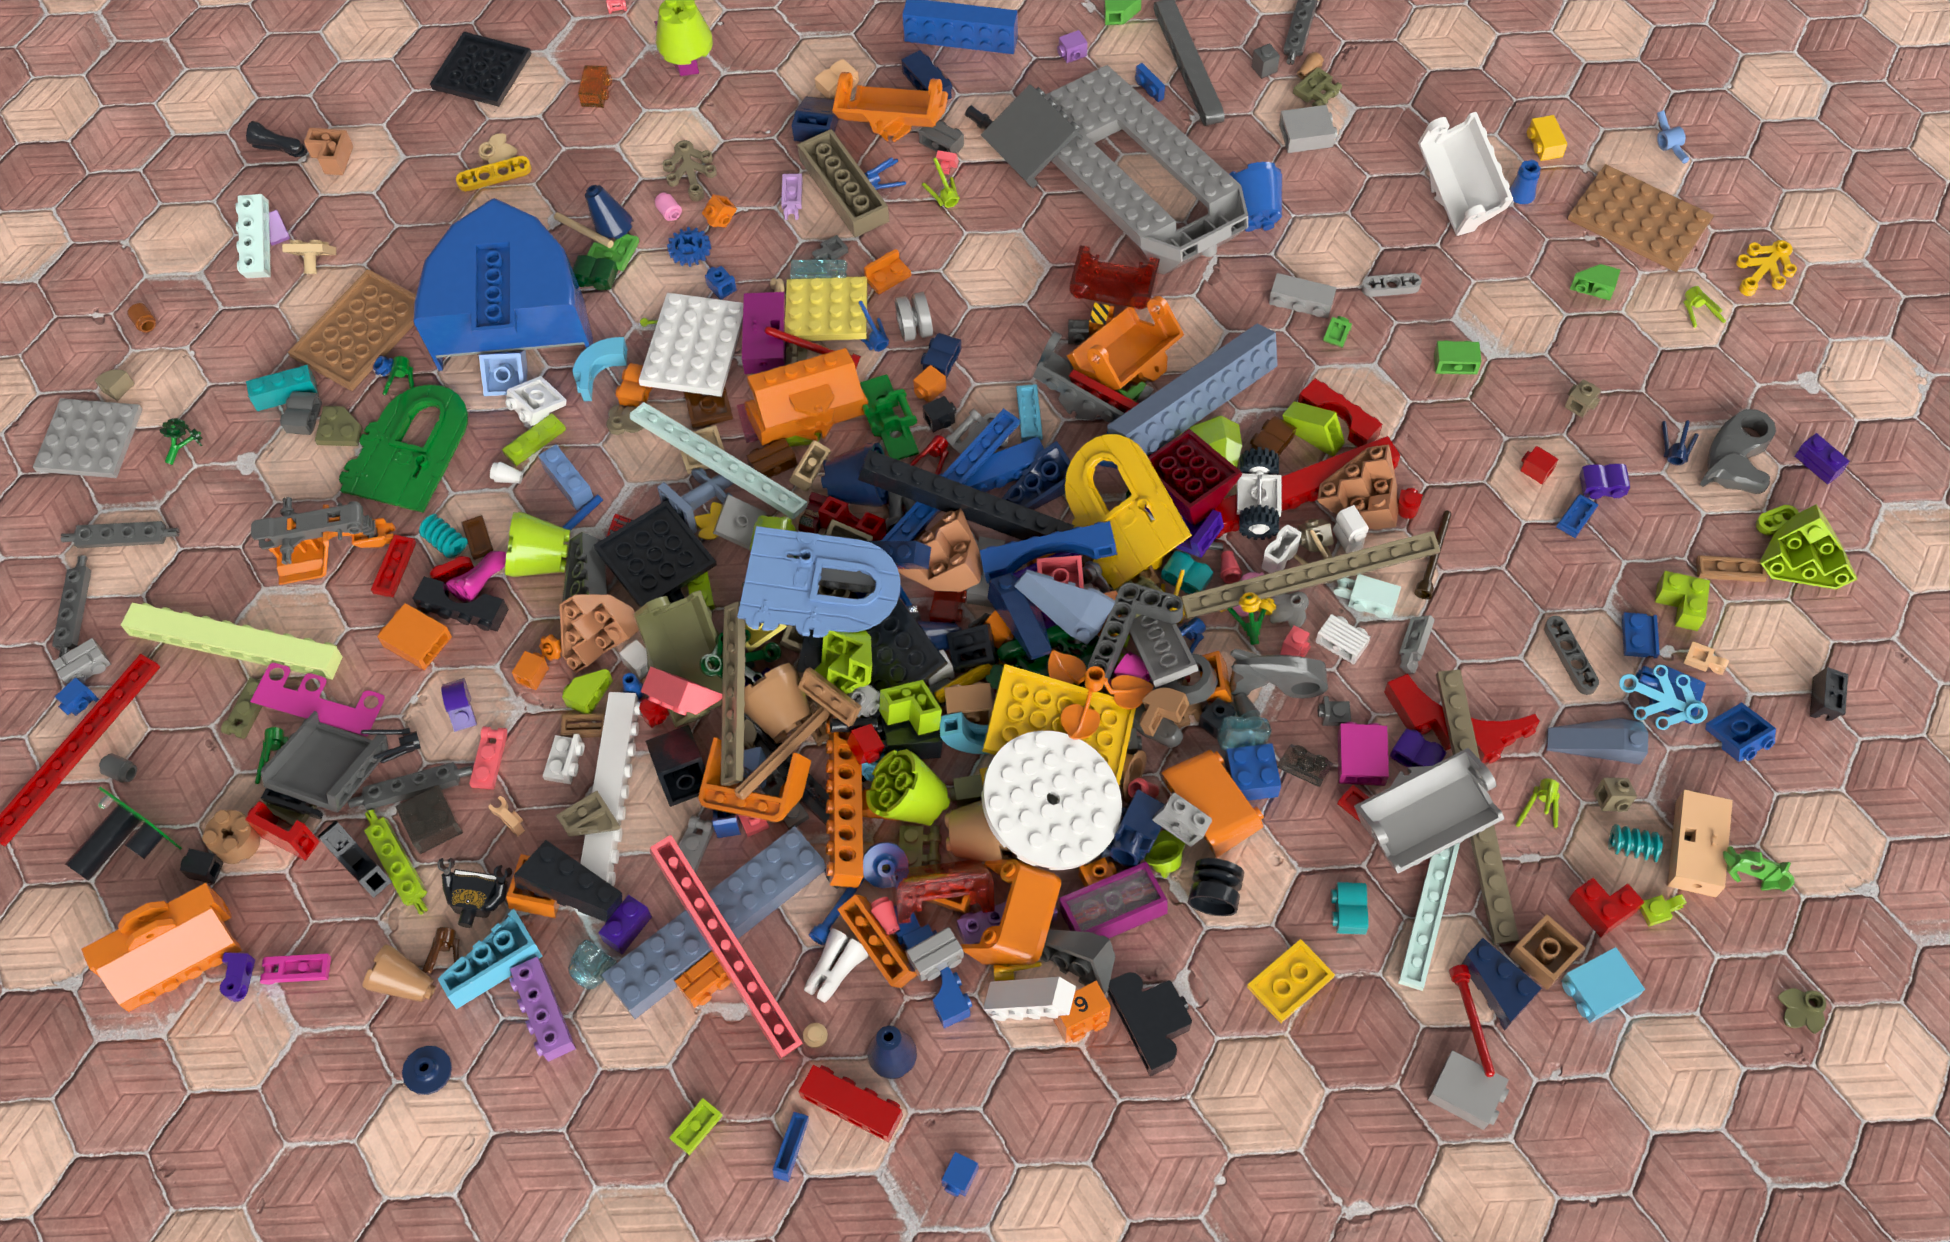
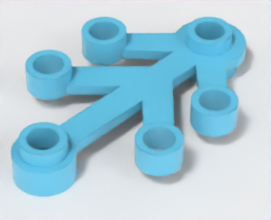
M1662 664L1654 667L1653 674L1659 679L1664 693L1639 683L1637 677L1633 674H1625L1619 680V686L1623 691L1628 693L1637 691L1660 701L1646 707L1637 706L1633 711V715L1638 720H1644L1649 715L1672 707L1682 711L1669 717H1657L1655 725L1660 730H1666L1670 725L1685 720L1691 723H1700L1707 717V707L1704 703L1695 699L1690 687V678L1685 674H1679L1675 679L1676 685L1682 689L1686 702H1683L1676 698L1668 678V669ZM1659 667L1665 669V674L1662 676L1656 674V670ZM1686 677L1687 683L1680 685L1678 682L1679 678ZM1628 678L1633 680L1631 687L1624 685V681ZM1694 707L1699 709L1697 716L1691 715V709ZM1639 709H1643L1645 711V715L1643 717H1638L1636 715V711ZM1660 719L1667 720L1665 727L1658 725Z

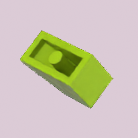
M603 669L574 678L563 690L562 698L566 706L582 714H592L613 682L609 670Z

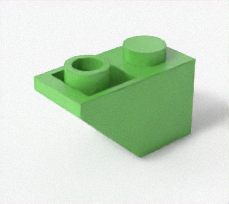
M1104 0L1105 25L1125 24L1141 11L1142 0Z
M1599 264L1576 273L1570 289L1610 300L1621 270Z

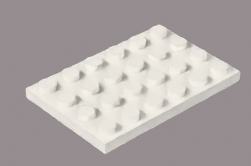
M667 293L639 377V385L722 397L743 324V303Z

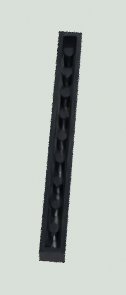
M872 450L868 451L858 477L859 481L946 513L949 511L954 512L961 508L966 520L1020 540H1028L1034 536L1041 537L1050 535L1053 532H1064L1074 528V525Z

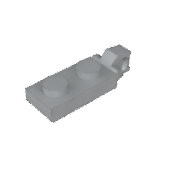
M1431 615L1412 617L1399 652L1402 661L1400 668L1406 674H1415L1418 661L1422 659L1435 620Z

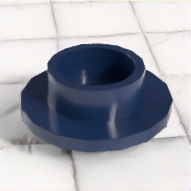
M424 1046L416 1049L403 1064L402 1077L405 1085L410 1091L418 1095H430L438 1092L447 1084L451 1077V1059L443 1049L437 1046ZM429 1065L428 1069L422 1072L423 1066Z

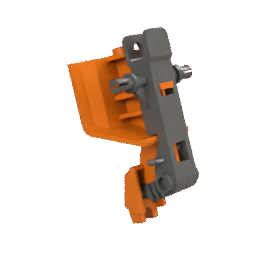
M290 497L282 499L283 508H281L280 514L283 517L259 519L251 524V537L254 540H259V547L261 549H269L277 557L279 585L324 577L327 570L329 540L332 537L338 536V540H342V536H352V545L360 548H376L390 544L394 535L388 533L396 531L394 524L387 523L384 518L372 519L371 517L369 518V515L364 516L363 507L356 501L349 502L343 506L341 503H338L337 507L329 508V505L323 504V509L298 514L292 508V498Z

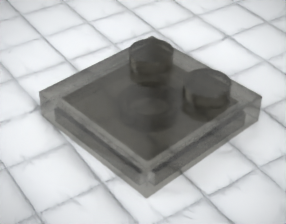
M1291 744L1280 759L1277 768L1317 787H1321L1334 763L1322 755L1308 752L1303 746Z

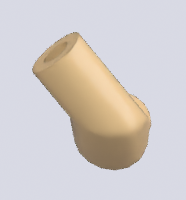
M771 279L770 287L774 289V292L785 291L782 279Z

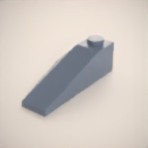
M1026 570L1014 586L1067 634L1087 645L1100 632L1115 604V600L1097 589L1089 587L1086 590L1076 587V583L1068 581V584L1055 581L1054 577Z
M1623 718L1551 727L1547 729L1546 750L1640 765L1648 754V731L1642 721Z

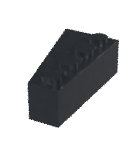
M547 840L540 845L514 874L516 888L527 889L534 892V895L542 898L545 896L557 901L560 905L576 908L578 912L604 922L609 920L622 903L621 891Z

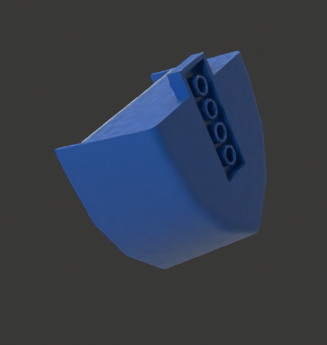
M493 198L453 223L424 261L414 301V324L439 371H443V357L584 344L587 348L593 344L585 301L567 254L539 219L533 215Z

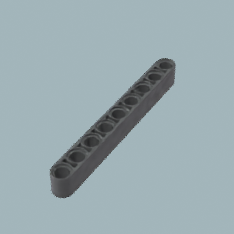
M1175 0L1155 1V16L1203 125L1208 126L1224 122L1223 107Z

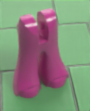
M490 551L473 569L461 576L450 579L446 583L447 589L460 601L472 602L487 580L505 567L506 553L504 551Z

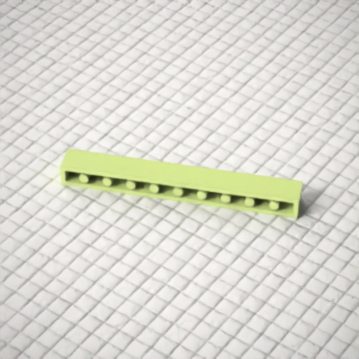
M132 603L121 623V626L130 636L267 666L271 663H278L288 666L294 672L312 673L333 680L343 657L337 646L329 642L324 644L317 643L310 638L299 639L287 633L280 635L268 629H263L262 631L249 625H235L227 620L220 622L208 616L197 617L185 611L182 613L174 612L167 607H162V609L155 608L148 603Z

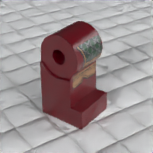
M811 492L807 508L799 521L798 530L800 532L819 533L822 527H820L818 510L828 498L827 496Z

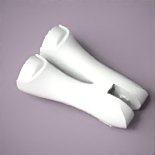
M832 928L827 937L823 953L809 976L804 991L813 995L821 983L824 982L818 992L817 999L825 1003L833 995L847 974L856 965L867 959L869 954L862 944L852 938L849 940L844 933ZM844 949L843 953L841 954V956L839 957L838 961L836 962V964L834 965L833 969L831 970L833 963L835 962V960L837 959V957L839 956V954H840V953L842 952V950Z

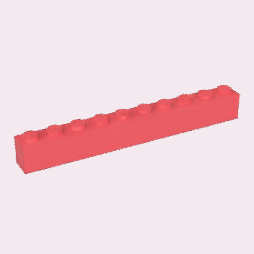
M672 835L651 846L650 853L779 1059L803 1044Z

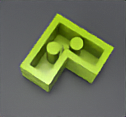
M1664 571L1657 583L1655 603L1677 607L1675 626L1698 631L1706 619L1710 580Z
M924 680L880 690L879 711L887 725L909 720L918 735L940 730L942 709Z

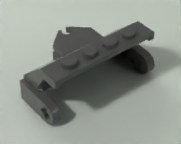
M1054 331L1044 348L1033 377L1046 384L1048 388L1061 393L1058 400L1068 414L1075 411L1077 413L1075 418L1095 420L1096 416L1099 415L1106 422H1113L1125 414L1071 383L1069 375L1074 368L1068 360L1053 352L1062 337L1061 334ZM1146 385L1137 403L1147 399L1154 388Z

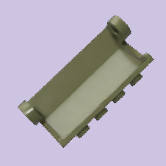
M701 590L693 592L688 597L671 604L667 596L656 598L647 602L634 613L647 650L648 671L651 666L722 694L723 679L717 675L708 677L701 672L699 667L700 659L704 655L712 653L716 645L715 638L719 635L718 630L714 628L711 620V611L705 604ZM707 662L708 667L712 669V665ZM722 699L698 714L687 712L685 716L668 709L675 728L695 722L710 713L711 710L721 707Z

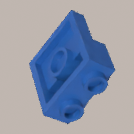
M1742 702L1706 723L1705 730L1721 741L1722 750L1738 762L1744 759L1747 761L1752 760L1756 756L1757 751L1762 748L1768 750L1775 743L1776 728Z

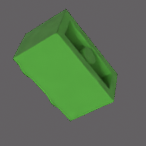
M1437 341L1434 351L1435 374H1478L1481 365L1480 343L1471 341Z

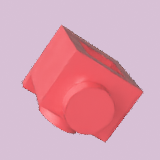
M1294 625L1283 642L1280 655L1305 657L1311 648L1308 642L1310 633Z

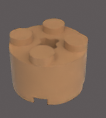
M219 810L206 825L202 840L208 849L227 864L239 863L238 861L251 858L260 845V836L245 820L247 816L236 810Z

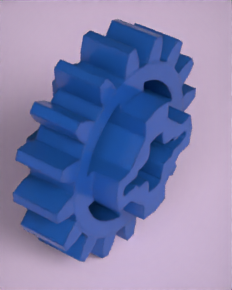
M687 227V231L679 229V234L673 233L674 238L668 239L669 244H667L669 256L673 258L674 263L680 261L681 266L688 263V266L691 267L694 262L696 265H699V260L705 261V256L710 255L711 244L709 236H705L704 231L698 232V228H695L693 231H691L690 227Z

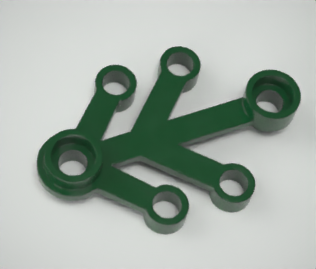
M745 629V643L751 638V634L747 629ZM723 633L715 638L716 645L712 653L704 655L699 661L701 672L708 677L717 675L723 679V658H720L723 652V642L721 641ZM768 643L762 650L745 653V663L758 660L774 662L780 658L781 649L776 643ZM707 662L712 665V669L708 667ZM745 665V677L748 678L749 684L753 685L755 683L754 676L758 680L763 677L760 672H754Z

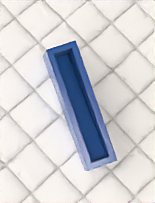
M793 1112L773 1167L774 1178L789 1182L808 1125L809 1116Z

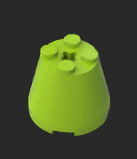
M665 0L660 5L655 41L657 50L664 57V60L673 64L686 65L691 64L692 60L698 59L701 56H707L713 46L712 33L695 1Z
M513 512L509 531L508 551L506 553L505 575L520 577L557 572L565 573L566 560H563V557L566 558L568 556L569 545L565 544V542H569L570 529L562 528L524 512Z
M907 749L889 752L879 761L872 772V775L875 777L871 789L866 791V801L869 809L881 817L930 826L942 811L949 807L950 798L948 797V790L944 782L915 753Z

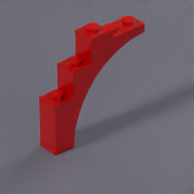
M1408 674L1387 682L1384 693L1406 729L1416 730L1422 735L1433 730L1445 751L1451 749L1443 707L1419 689ZM1536 714L1507 721H1486L1471 718L1480 760L1483 763H1493L1501 758L1504 747L1510 746L1516 739L1522 736L1524 738L1532 736L1540 722Z

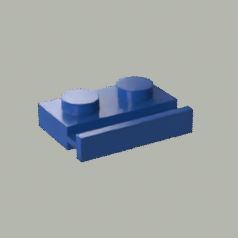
M1624 612L1622 615L1624 656L1645 658L1653 656L1658 658L1660 651L1657 615L1647 616V614Z

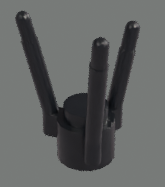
M410 728L402 730L370 729L361 731V734L403 735V737L398 738L400 746L374 755V759L385 757L381 760V763L421 748L417 731L410 732Z

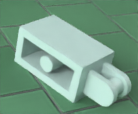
M1358 574L1356 580L1349 578L1337 580L1338 587H1335L1334 594L1349 599L1348 607H1352L1356 611L1375 614L1379 618H1392L1401 586Z

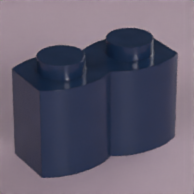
M938 333L935 338L932 337L929 343V350L927 353H923L921 358L923 371L932 365L947 378L961 352V339Z

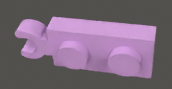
M802 174L782 175L781 205L782 210L784 209L785 220H788L789 214H794L795 220L799 219L798 209H802Z

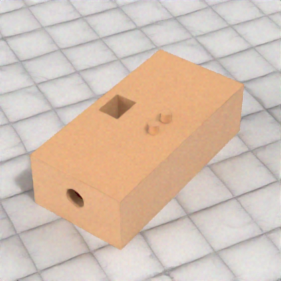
M1683 790L1675 805L1668 887L1717 897L1725 888L1727 863L1723 857V852L1727 851L1729 847L1733 800Z

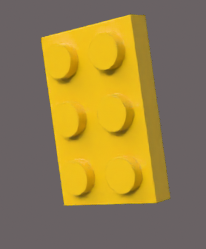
M1300 939L1248 983L1247 988L1282 1023L1331 981L1335 974Z

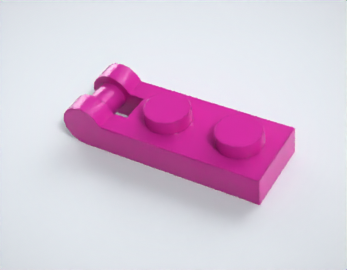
M329 954L264 957L262 960L264 972L260 976V983L271 985L280 982L328 980L331 956ZM279 966L278 972L274 973V968Z

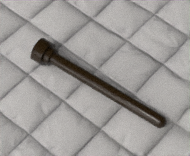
M1448 510L1443 512L1436 535L1440 551L1452 516ZM1440 552L1430 556L1424 578L1416 585L1414 593L1418 598L1425 600L1432 598L1434 591L1432 579Z

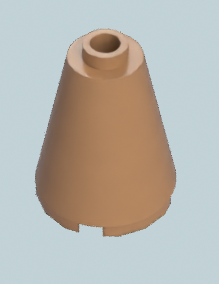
M387 944L375 956L373 960L375 964L372 970L368 969L363 981V988L368 991L423 1002L425 999L430 1000L436 990V986L433 985L434 979L393 946Z

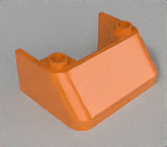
M713 738L699 792V802L702 806L712 810L779 822L801 800L811 765L810 759L793 752L787 780L780 789L779 797L752 792L746 799L741 800L734 792L740 783L730 786L721 785L722 740Z
M1016 859L985 861V865L1000 875L1002 880L1012 883L1000 926L987 928L983 932L979 944H961L960 946L965 953L983 965H1033L1040 959L1061 887V879L1051 871Z

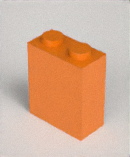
M405 603L394 613L389 623L382 627L377 638L384 648L425 671L452 636L445 625Z

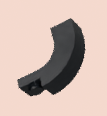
M334 821L317 836L373 898L392 883L383 870L361 849L337 821Z

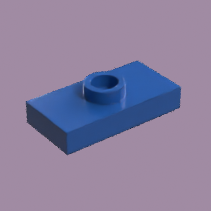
M1579 494L1556 528L1576 538L1599 504Z

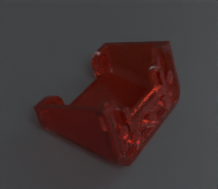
M1080 245L1070 281V293L1075 298L1128 306L1140 310L1147 308V303L1152 299L1158 282L1160 259L1150 257L1146 265H1143L1144 262H1139L1138 268L1099 261L1100 255L1096 254L1094 257L1090 253V247Z
M965 860L902 868L896 870L891 876V890L899 924L911 922V914L915 910L917 912L922 911V901L969 895L970 905L978 903L983 913L995 911L992 874L980 861Z

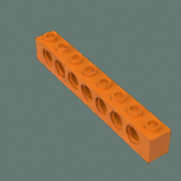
M827 721L826 734H829V740L826 743V754H829V759L826 762V773H829V779L826 783V793H829V799L826 803V813L829 814V820H827L826 834L830 835V840L827 841L826 855H830V861L827 862L826 876H830V886L858 888L863 878L862 764H858L847 744L851 732L831 733L830 721Z

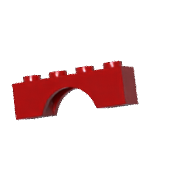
M1314 378L1300 392L1299 403L1336 412L1337 416L1343 419L1348 426L1349 435L1347 440L1355 446L1360 447L1371 443L1380 436L1383 424L1376 417L1363 411L1360 406L1351 403L1342 394L1329 388L1326 383Z

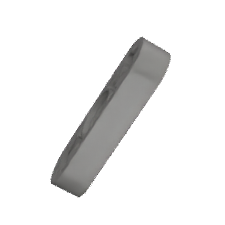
M1416 273L1369 276L1363 281L1362 292L1369 297L1413 294L1419 291L1422 279ZM1394 282L1397 287H1388L1386 283Z

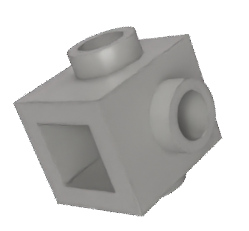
M870 685L859 687L853 692L846 694L862 706L857 716L858 718L861 715L869 718L879 709L880 692Z

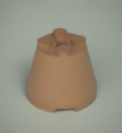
M790 663L770 670L753 685L749 684L744 688V713L767 733L776 744L787 739V735L792 734L812 715L806 694L798 688L800 683L798 671Z
M982 800L954 809L951 813L946 814L945 824L949 828L946 848L948 852L952 851L955 857L979 862L1015 859L1013 858L1014 853L1007 847L1004 848L991 831L984 815Z

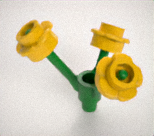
M1248 592L1240 597L1239 605L1244 612L1249 613L1250 623H1245L1233 608L1221 610L1220 612L1228 610L1244 631H1246L1247 637L1249 636L1250 644L1255 645L1260 644L1258 635H1260L1264 616L1272 615L1273 610H1276V605L1271 598L1261 600L1255 593ZM1258 611L1260 612L1258 620L1255 622L1254 612Z

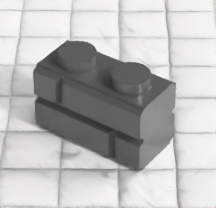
M939 120L936 126L922 127L919 130V142L936 152L940 150L957 154L964 146V134L959 129H953L947 126L944 121Z

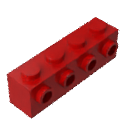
M813 1065L798 1091L800 1097L889 1143L903 1117L900 1105L891 1099L884 1101L878 1098V1094L872 1089L865 1087L863 1090L855 1086L856 1082L848 1077L843 1076L841 1079L833 1075L834 1071L824 1065H821L820 1068Z

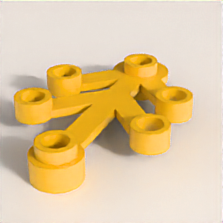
M1783 240L1775 241L1772 246H1761L1756 242L1750 243L1747 248V253L1750 256H1757L1758 254L1771 255L1769 257L1750 258L1748 255L1742 254L1738 257L1736 265L1739 268L1760 266L1752 277L1745 278L1741 282L1739 291L1745 296L1754 295L1758 288V282L1768 270L1772 278V287L1777 290L1782 289L1786 279L1780 276L1776 261L1778 259L1781 260L1783 266L1782 274L1784 276L1793 277L1797 267L1791 263L1789 258L1793 251L1792 246Z

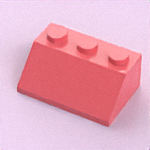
M651 666L641 689L642 693L649 696L647 700L685 716L687 712L698 714L722 699V694Z

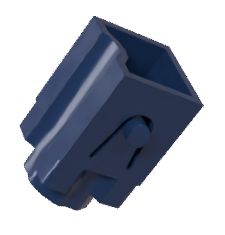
M1140 790L1135 792L1126 807L1122 808L1119 827L1114 838L1106 847L1110 850V856L1116 862L1128 867L1140 864L1141 860L1150 852L1162 828L1152 819L1155 813L1165 804Z

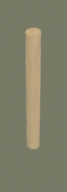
M559 212L555 213V220L608 248L613 247L614 242Z

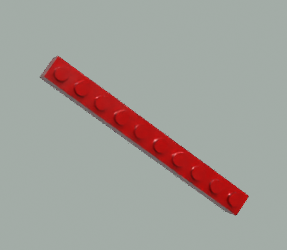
M1389 436L1282 476V511L1295 509L1308 501H1316L1320 484L1368 447L1389 444L1394 469L1398 466L1401 455ZM1237 494L1223 499L1215 509L1221 512L1224 523L1223 529L1215 539L1220 538L1225 533L1239 530Z

